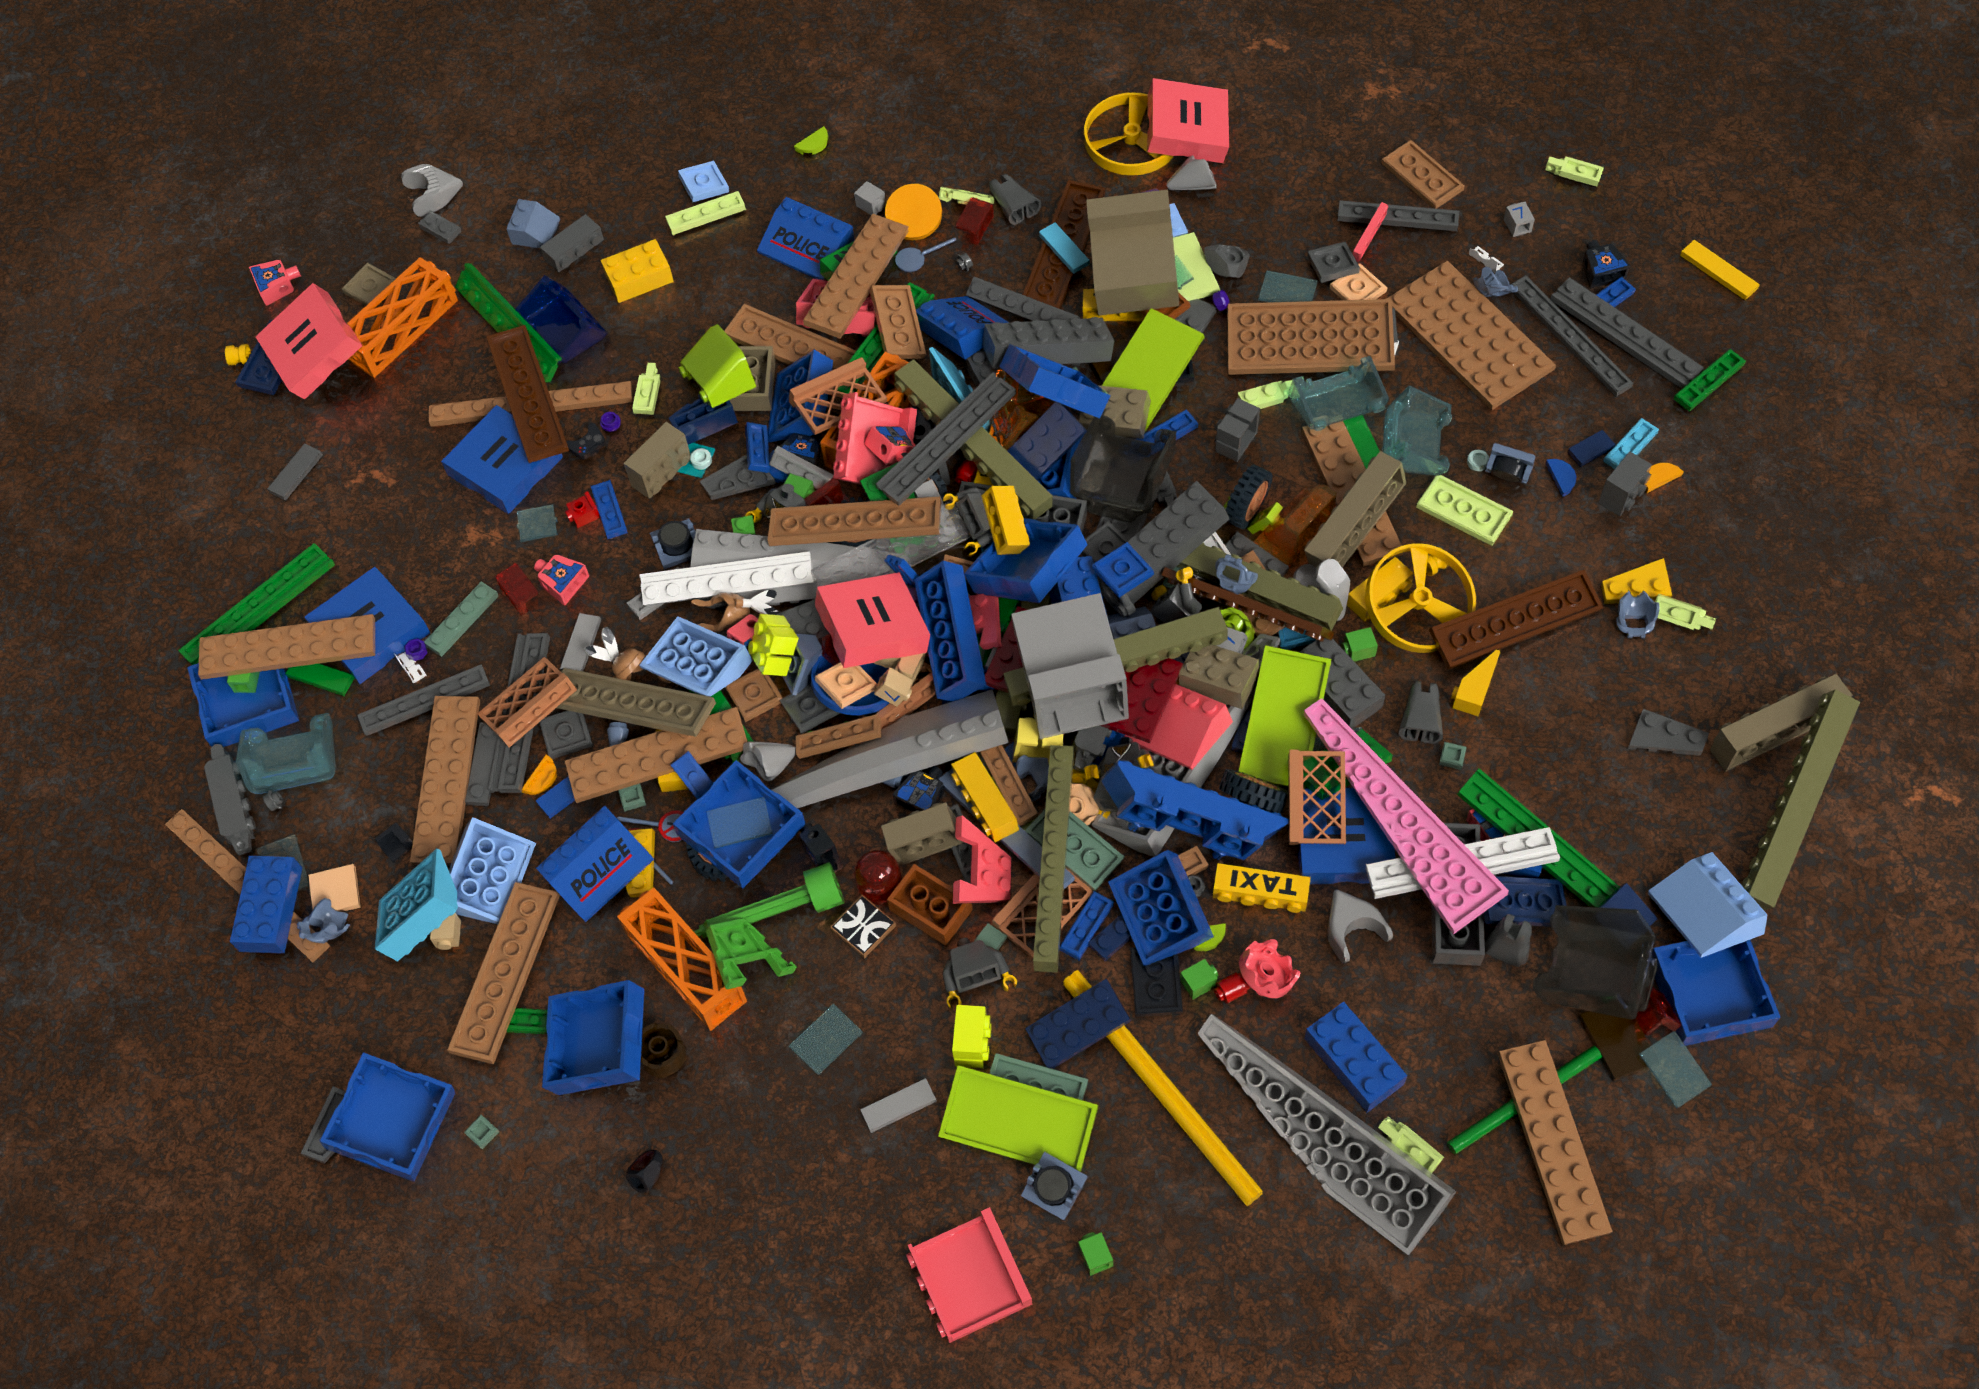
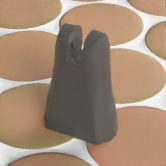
M1008 174L1001 175L1002 184L996 179L989 182L992 195L1012 225L1022 222L1024 215L1026 218H1030L1038 214L1041 208V200L1019 185Z
M1414 681L1409 690L1406 707L1401 719L1399 736L1403 740L1417 741L1419 732L1422 730L1421 741L1436 744L1443 739L1438 686L1436 683H1430L1428 692H1421V681Z
M1507 914L1484 940L1485 953L1510 965L1520 967L1527 962L1529 957L1532 927L1525 920L1522 926L1513 923L1515 916Z

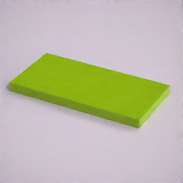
M1151 308L1102 386L1148 391L1151 403L1145 428L1146 432L1203 341L1204 334Z
M1265 645L1239 772L1288 788L1289 750L1313 751L1316 732L1304 716V710L1321 698L1324 699L1332 659ZM1303 757V761L1307 760L1310 757Z
M958 1065L938 1137L1034 1165L1039 1163L1043 1153L1046 1152L1081 1172L1099 1105Z

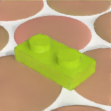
M1276 502L1259 512L1247 527V530L1254 534L1259 530L1264 531L1269 525L1273 526L1279 520V513L1283 507Z

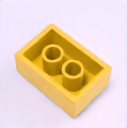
M656 239L601 260L605 276L618 303L674 282L670 266Z

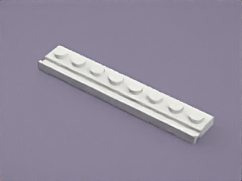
M811 552L640 574L644 606L708 598L719 593L738 594L814 583Z
M1550 827L1465 844L1493 875L1558 862L1560 860ZM1401 858L1366 864V872L1375 899L1422 889Z

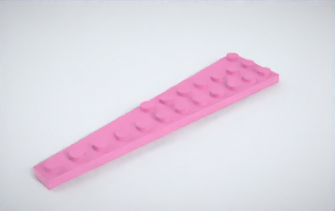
M1322 698L1304 710V716L1327 750L1345 751L1346 778L1452 934L1458 932L1508 895L1509 890ZM1333 757L1340 767V757Z

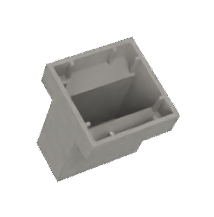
M1101 593L1011 614L1014 634L1040 739L1129 719L1126 676L1120 654H1117Z

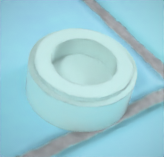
M700 448L691 453L690 460L694 468L703 470L711 465L712 458L708 450Z
M1473 450L1468 455L1467 465L1474 471H1483L1486 469L1489 456L1483 450Z

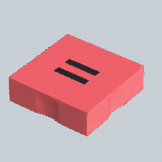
M1153 78L1148 92L1149 128L1147 131V152L1171 156L1190 157L1193 155L1195 159L1223 163L1229 149L1228 90Z
M314 283L303 291L256 336V339L288 390L303 399H306L336 368L345 363L363 346L352 328L343 320L339 308L329 293Z
M900 572L817 587L815 607L824 627L832 637L834 649L843 668L870 664L887 658H901L927 653L930 633Z

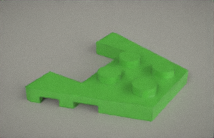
M745 918L710 925L706 930L719 972L727 990L743 986L747 980L738 968V964L766 959L778 977L792 974L797 968L792 961L788 964L781 957L782 952L779 949L771 948L765 943V937Z

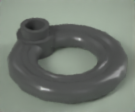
M1097 574L1101 593L1109 605L1123 618L1135 613V606L1130 601L1128 594H1124L1118 600L1108 585Z

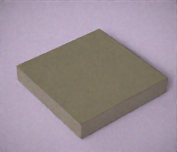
M366 263L342 288V291L366 306L396 278Z

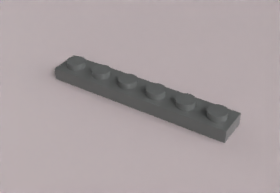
M1339 201L1337 221L1369 224L1380 204ZM1388 205L1387 215L1381 225L1457 231L1459 211Z
M973 277L966 293L970 298L1030 321L1080 319L1077 315L977 277Z
M481 664L360 713L357 716L364 734L368 736L432 710L435 696H466L490 686V683Z

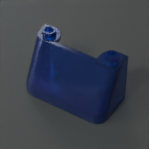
M546 275L542 277L515 309L562 358L561 361H558L559 364L572 360L603 340L608 334L566 287Z

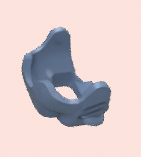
M1484 267L1481 277L1479 279L1477 277L1473 278L1476 288L1485 297H1498L1518 291L1517 286L1514 287L1509 284L1508 278L1502 270H1497L1494 275L1490 267Z
M1226 554L1225 558H1219L1216 561V576L1219 578L1220 586L1224 590L1239 595L1246 592L1258 578V574L1249 571L1242 564V559L1240 558L1236 559ZM1226 565L1240 570L1238 581L1222 574Z
M1628 591L1618 604V617L1616 618L1618 628L1627 634V638H1645V634L1650 633L1655 627V621L1660 610L1659 602L1654 603L1645 591H1642L1636 597H1633L1630 591ZM1625 619H1644L1646 627H1627Z
M1023 755L1016 762V772L1020 779L1031 775L1037 787L1035 791L1029 793L1033 802L1039 799L1041 794L1047 789L1049 763L1048 759L1044 757H1028Z
M324 898L314 907L309 916L305 917L302 922L297 923V928L300 930L299 937L302 939L306 938L315 943H326L328 940L343 934L349 928L350 924L345 925L348 913L333 909L331 907V900ZM309 925L319 926L321 930L311 934Z

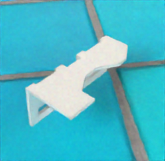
M1479 246L1469 250L1470 256L1484 263V266L1490 267L1494 273L1504 265L1496 258H1490L1488 256L1489 253Z
M406 652L399 656H396L394 653L396 659L413 683L427 676L419 664L415 665L416 661L409 660Z

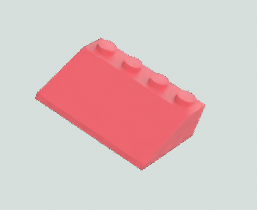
M812 279L796 302L797 325L810 328L803 325V319L828 281ZM871 293L865 299L844 334L856 333L868 337L877 325Z
M1176 684L1151 742L1147 743L1124 735V737H1129L1133 742L1139 743L1141 748L1193 770L1233 721L1226 704Z

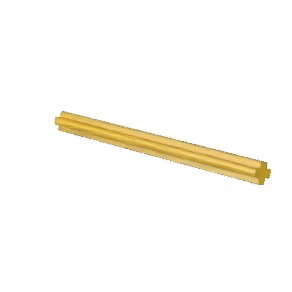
M1079 970L1074 971L1063 981V985L1074 998L1092 987ZM1125 1025L1106 1036L1245 1205L1249 1206L1254 1200L1258 1199L1262 1195V1189Z

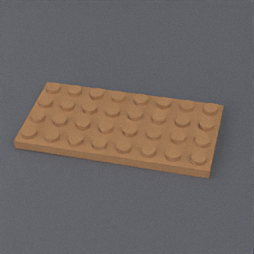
M1448 260L1386 298L1392 299V308H1395V315L1491 410L1555 370L1556 364Z
M1392 299L1228 304V375L1395 370Z

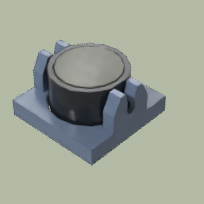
M1495 443L1486 466V472L1505 481L1514 483L1522 481V483L1527 484L1536 456Z
M690 519L669 521L659 530L650 532L664 570L691 560L696 531Z
M1044 1152L1039 1163L1034 1166L1033 1173L1028 1177L1027 1185L1021 1196L1065 1221L1088 1176Z

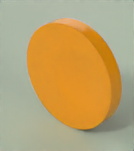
M907 184L891 194L886 203L885 216L887 219L909 226L908 233L904 238L905 240H921L930 236L940 225L942 206L937 194L929 187L921 184Z

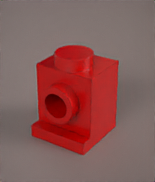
M588 491L584 493V496L566 504L568 510L565 511V514L570 523L574 521L577 528L600 518L597 507Z

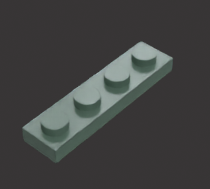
M481 581L424 641L426 647L442 657L499 596L497 591Z

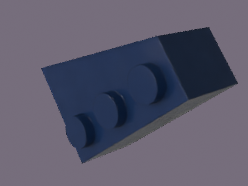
M699 394V399L691 405L687 403L669 417L670 424L685 434L688 445L738 423L733 405L729 400L712 408L708 402L704 403Z

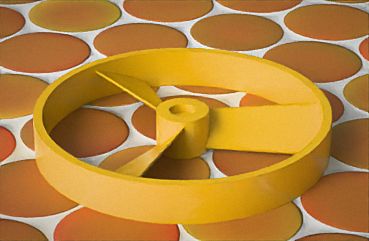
M1122 93L1114 95L1098 103L1088 114L1084 125V144L1091 159L1100 167L1121 175H1142L1162 168L1174 157L1147 152V134L1141 131L1140 124L1148 106V94ZM1129 104V123L1124 126V135L1089 141L1088 130L1100 114L1113 107ZM1124 138L1125 143L1129 145L1137 144L1155 159L1139 164H1124L1109 160L1096 150Z
M1407 544L1390 551L1373 568L1366 583L1365 603L1373 625L1386 640L1407 651L1429 653L1438 651L1437 646L1410 643L1395 635L1387 626L1412 608L1417 610L1424 608L1441 623L1475 611L1476 594L1470 575L1453 555L1441 548L1428 544ZM1411 552L1416 589L1410 594L1409 599L1376 610L1373 600V583L1379 567L1384 561L1394 555ZM1428 554L1447 563L1461 579L1467 595V613L1434 598L1430 589L1425 587Z

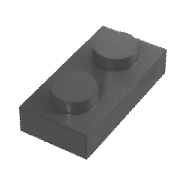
M432 211L418 223L420 229L447 244H450L462 232L458 225Z

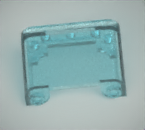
M1371 356L1361 358L1359 366L1355 368L1353 365L1349 366L1348 371L1313 382L1309 378L1305 382L1303 376L1292 380L1288 392L1289 398L1310 429L1320 431L1328 425L1371 412L1378 413L1385 409L1389 397Z
M1409 385L1389 405L1386 411L1383 452L1402 462L1404 473L1434 476L1446 473L1450 463L1447 456H1440L1441 429L1449 425L1452 420V405Z
M324 713L314 716L310 721V732L271 740L268 739L267 734L262 729L250 728L241 730L236 764L248 791L254 794L268 793V790L277 791L333 778L336 772L333 724L330 714Z

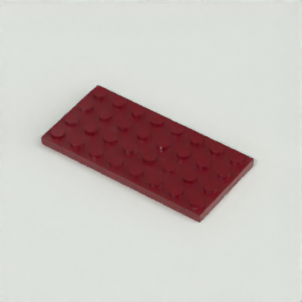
M1017 606L1015 613L1027 609ZM1012 619L1001 640L1002 647H998L985 674L986 686L1006 693L1008 691L1003 673L1023 667ZM1168 658L1161 660L1155 665L1150 666L1147 664L1133 672H1125L1129 719L1099 726L1150 743L1179 678L1183 663Z

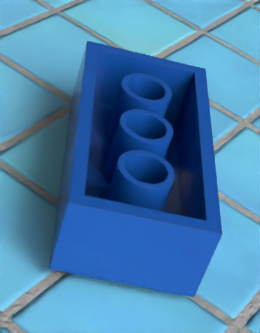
M1092 556L1076 558L1049 591L1052 604L1101 593L1097 574L1092 569V564H1094Z
M249 856L230 938V943L239 952L285 953L302 873V866L294 857Z
M1345 1002L1339 1004L1306 1029L1304 1039L1366 1113L1405 1084L1407 1074Z

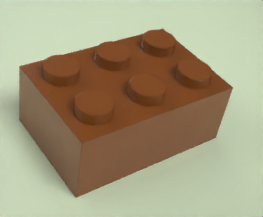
M913 864L887 899L891 912L947 946L973 910L972 903L953 904V888L916 864Z

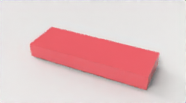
M1383 202L1379 205L1353 251V256L1357 262H1360L1387 215L1388 205Z

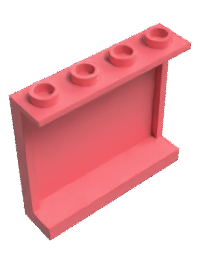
M856 392L844 394L841 401L842 409L838 424L839 434L836 443L837 451L833 466V478L861 485L860 480L893 465L884 463L864 444L872 426L904 427L914 441L917 409H901L858 397Z
M990 1207L981 1211V1216L914 1247L911 1244L908 1245L910 1253L906 1254L909 1264L911 1268L917 1267L920 1276L916 1277L921 1291L927 1290L930 1299L926 1300L931 1314L937 1313L940 1322L936 1323L942 1338L947 1336L949 1343L1032 1305V1298Z

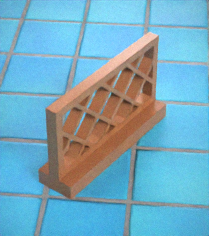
M862 357L790 389L789 403L792 407L797 408L814 435L839 424L841 416H833L830 413L832 408L842 409L840 404L834 403L836 396L843 398V395L847 394L837 391L838 387L842 385L851 387L849 393L853 392V388L864 390V397L861 398L867 399V393L871 392L879 397L872 401L879 403L887 402V397L866 369V362ZM864 376L868 381L867 386L855 383L856 379ZM829 394L833 395L831 402L819 399L820 395ZM805 402L814 403L813 410L805 409L801 404ZM817 405L829 407L828 413L817 412ZM814 416L825 419V423L816 426L813 422Z
M543 657L478 713V716L510 748L577 689L564 673L560 672L546 657ZM547 665V672L539 674V671ZM544 680L543 686H536L537 681ZM526 682H531L529 688H522ZM528 694L526 700L519 701L520 695ZM514 696L512 702L505 703L508 697ZM511 708L509 715H502L503 709ZM497 710L494 717H486L492 711Z
M925 661L919 672H928L929 674L923 679H918L917 675L911 687L912 693L907 701L903 700L897 707L890 703L876 713L881 718V730L895 723L904 715H909L936 695L931 666ZM857 715L859 718L867 717V715Z
M1289 750V845L1346 844L1345 751ZM1303 757H1313L1319 764L1309 772L1303 766ZM1330 757H1340V767L1335 772L1324 764ZM1320 766L1331 774L1323 783L1313 775ZM1303 771L1307 774V776L1304 779ZM1309 777L1319 785L1311 795L1303 788V783ZM1333 777L1340 783V790L1335 795L1324 786ZM1321 788L1331 797L1323 806L1313 798ZM1303 793L1308 797L1304 802ZM1309 800L1319 808L1311 818L1303 811V806ZM1333 800L1340 806V813L1335 818L1324 809ZM1321 811L1331 820L1323 830L1313 821ZM1303 816L1308 820L1304 825ZM1309 823L1320 832L1314 838H1303V829ZM1334 823L1341 830V839H1331L1325 831ZM1321 835H1323L1326 839H1318V838H1319Z
M1072 872L1070 873L1074 876L1075 880L1073 884L1066 887L1068 900H1063V904H1069V913L1066 916H1062L1061 929L1093 893V890ZM1036 874L1025 883L995 916L991 924L1007 935V938L1032 959L1034 951L1026 945V938L1035 937V933H1025V922L1036 921L1037 917H1024L1023 909L1026 906L1036 905L1037 909L1040 878ZM1071 888H1080L1086 894L1082 899H1072ZM1011 922H1021L1022 934H1013L1007 927Z

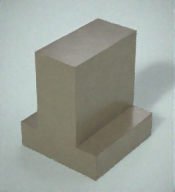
M1168 189L1087 199L1094 291L1098 315L1180 306Z

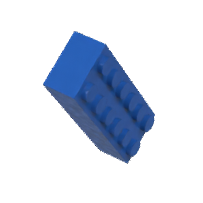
M942 561L914 579L921 616L930 633L928 654L937 699L953 702L963 699L985 686L986 681L963 566Z

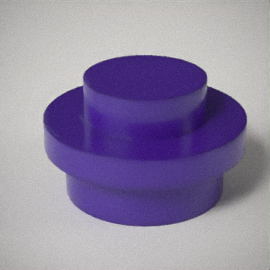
M606 412L601 417L600 425L603 430L612 432L620 427L621 420L614 412Z

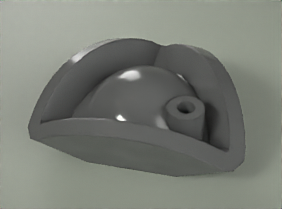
M1220 244L1204 248L1206 261L1216 274L1240 278L1243 275L1249 260V253L1238 246Z

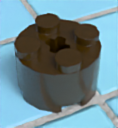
M652 1023L642 1029L641 1065L643 1069L657 1078H665L677 1072L687 1057L686 1046L678 1030L670 1024Z

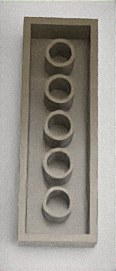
M1382 451L1370 460L1368 468L1364 473L1359 474L1355 485L1344 494L1342 502L1333 508L1328 520L1320 525L1315 537L1307 542L1304 551L1308 564L1317 568L1322 561L1334 559L1343 568L1406 485L1402 462Z
M1837 674L1830 677L1823 676L1812 686L1805 685L1791 696L1786 694L1772 705L1768 703L1760 707L1753 714H1744L1733 724L1728 722L1719 728L1718 735L1714 738L1710 751L1726 772L1808 732L1811 728L1809 725L1810 720L1818 712L1820 707L1818 706V701L1824 693L1836 689L1850 697L1853 695Z

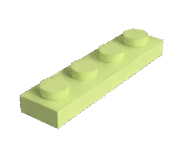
M739 191L667 215L665 218L672 235L744 211L746 208Z

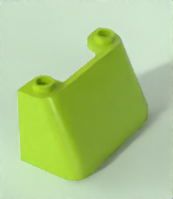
M718 324L706 331L680 361L681 366L678 367L683 378L686 377L688 380L694 379L701 388L699 394L704 403L708 402L712 408L756 387L742 350Z

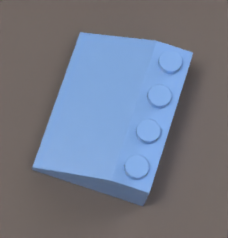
M677 616L639 666L697 694L710 697L740 678L753 660L745 645Z
M472 817L466 824L449 868V873L457 890L458 908L456 914L498 924L515 882H522L536 843Z
M1713 852L1690 860L1648 890V895L1701 958L1765 933L1767 913Z

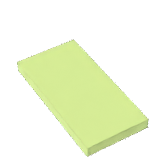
M1195 233L1174 237L1178 292L1187 301L1212 296L1213 293L1220 291V287L1206 261Z
M1438 473L1416 506V508L1493 546L1514 512Z

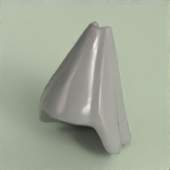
M1193 155L1167 181L1169 190L1217 188L1213 172L1209 169L1207 161L1205 159H1195Z
M746 742L743 744V754L740 760L745 765L755 767L763 780L771 781L785 769L796 755V747L781 743Z

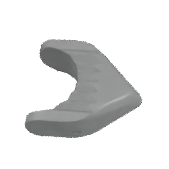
M421 164L406 169L401 175L405 187L410 189H427L422 196L415 199L412 203L414 213L419 217L427 215L430 211H438L446 206L463 186L459 178L429 164Z
M1326 559L1317 568L1311 564H1304L1298 567L1294 572L1293 578L1298 580L1301 585L1306 587L1308 585L1314 586L1321 593L1326 595L1331 593L1340 599L1343 607L1337 620L1340 621L1345 615L1350 589V579L1340 564L1334 559Z
M1334 890L1327 937L1331 948L1342 963L1350 960L1344 938L1352 930L1366 928L1376 932L1385 942L1393 939L1391 928L1376 907L1350 894Z

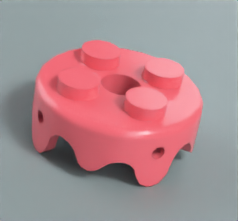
M1270 939L1263 943L1254 941L1243 951L1239 958V969L1242 977L1260 996L1275 999L1283 997L1291 990L1300 977V971L1292 969V959L1289 955L1283 956L1277 953L1278 942L1276 940Z

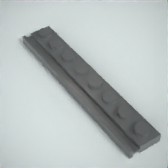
M1570 277L1551 295L1550 300L1681 389L1703 372V366Z
M992 372L876 483V488L880 489L884 495L900 506L1016 394V389Z
M548 633L517 635L508 687L543 657L547 658L550 642ZM545 667L539 671V674H544ZM538 680L536 686H541L542 680ZM526 682L522 688H529L531 682ZM528 694L520 695L519 701L526 700ZM514 696L508 697L505 703L512 702ZM511 708L503 709L502 715H509ZM534 727L510 748L498 736L488 786L490 793H522Z

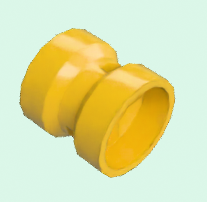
M241 344L239 347L229 345L225 348V357L229 366L237 365L240 362L244 365L251 354L248 344Z
M1428 555L1426 574L1433 576L1438 572V569H1445L1449 565L1433 555Z

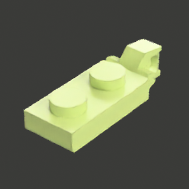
M1565 156V159L1549 157L1545 170L1561 177L1597 187L1603 167Z
M941 187L939 193L940 200L949 202L952 199H957V203L968 205L969 202L976 203V207L987 208L993 205L995 197L991 195Z
M648 363L646 373L639 375L632 407L634 414L654 415L660 386V374H657L656 363Z
M1294 380L1283 383L1278 381L1238 392L1237 397L1262 409L1283 403L1284 399L1288 398V395L1296 393L1297 386Z
M1661 594L1657 595L1655 602H1659L1660 605L1657 618L1692 630L1694 628L1700 630L1701 626L1713 629L1716 618L1705 615L1706 610Z
M1387 1117L1378 1127L1388 1135L1386 1138L1388 1141L1431 1173L1434 1172L1444 1158L1438 1151L1401 1122L1396 1123L1390 1117Z

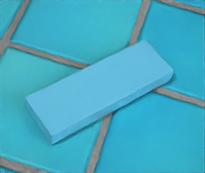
M1056 222L1039 231L1041 239L1073 274L1090 265V260Z
M1641 418L1604 457L1603 462L1616 469L1629 452L1638 455L1654 438L1659 429Z

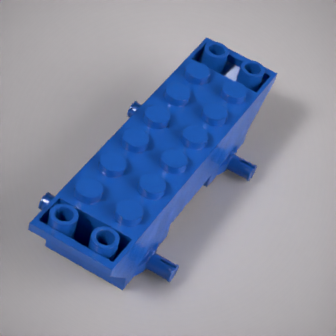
M1118 760L1101 779V782L1118 808L1117 818L1130 822L1128 824L1130 831L1133 829L1134 832L1139 827L1161 831L1167 825L1202 837V846L1214 850L1212 856L1214 859L1217 858V860H1220L1223 856L1245 860L1259 849L1263 842L1270 839L1289 824V819L1282 817L1279 813L1262 810L1256 805L1241 803L1236 798L1221 796L1216 791L1198 788L1193 783H1184L1172 776L1157 774L1152 769L1134 766L1129 761Z

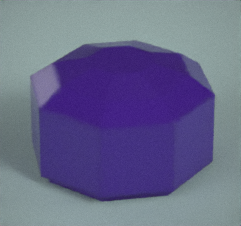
M1220 290L1213 293L1215 307L1219 311L1227 309L1230 303L1225 291Z
M418 638L409 640L405 645L406 655L413 661L423 659L428 653L425 642Z

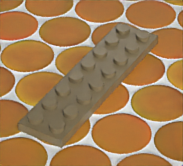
M563 668L562 673L569 678L577 690L556 708L696 737L716 702L714 697Z

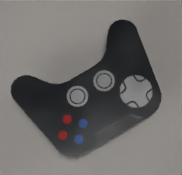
M595 423L588 425V433L581 439L566 441L569 452L583 460L597 455L599 449L606 444L604 436Z

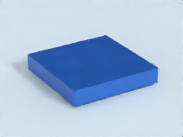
M1128 542L1092 564V569L1118 598L1154 575V570Z

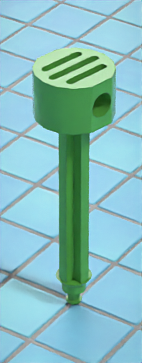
M829 862L804 871L805 885L717 917L706 919L703 924L699 925V929L693 930V932L697 936L702 935L703 938H706V930L710 925L745 918L751 924L809 902L813 903L815 910L819 913L844 904V898L834 869Z

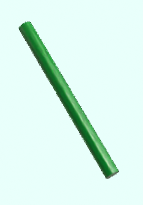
M1591 1046L1558 1068L1556 1071L1561 1084L1601 1059L1602 1055L1598 1048ZM1513 1099L1447 1141L1449 1150L1456 1155L1518 1114Z

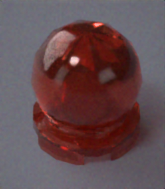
M884 850L867 852L857 861L854 874L859 893L874 905H883L902 880L899 863L891 854Z

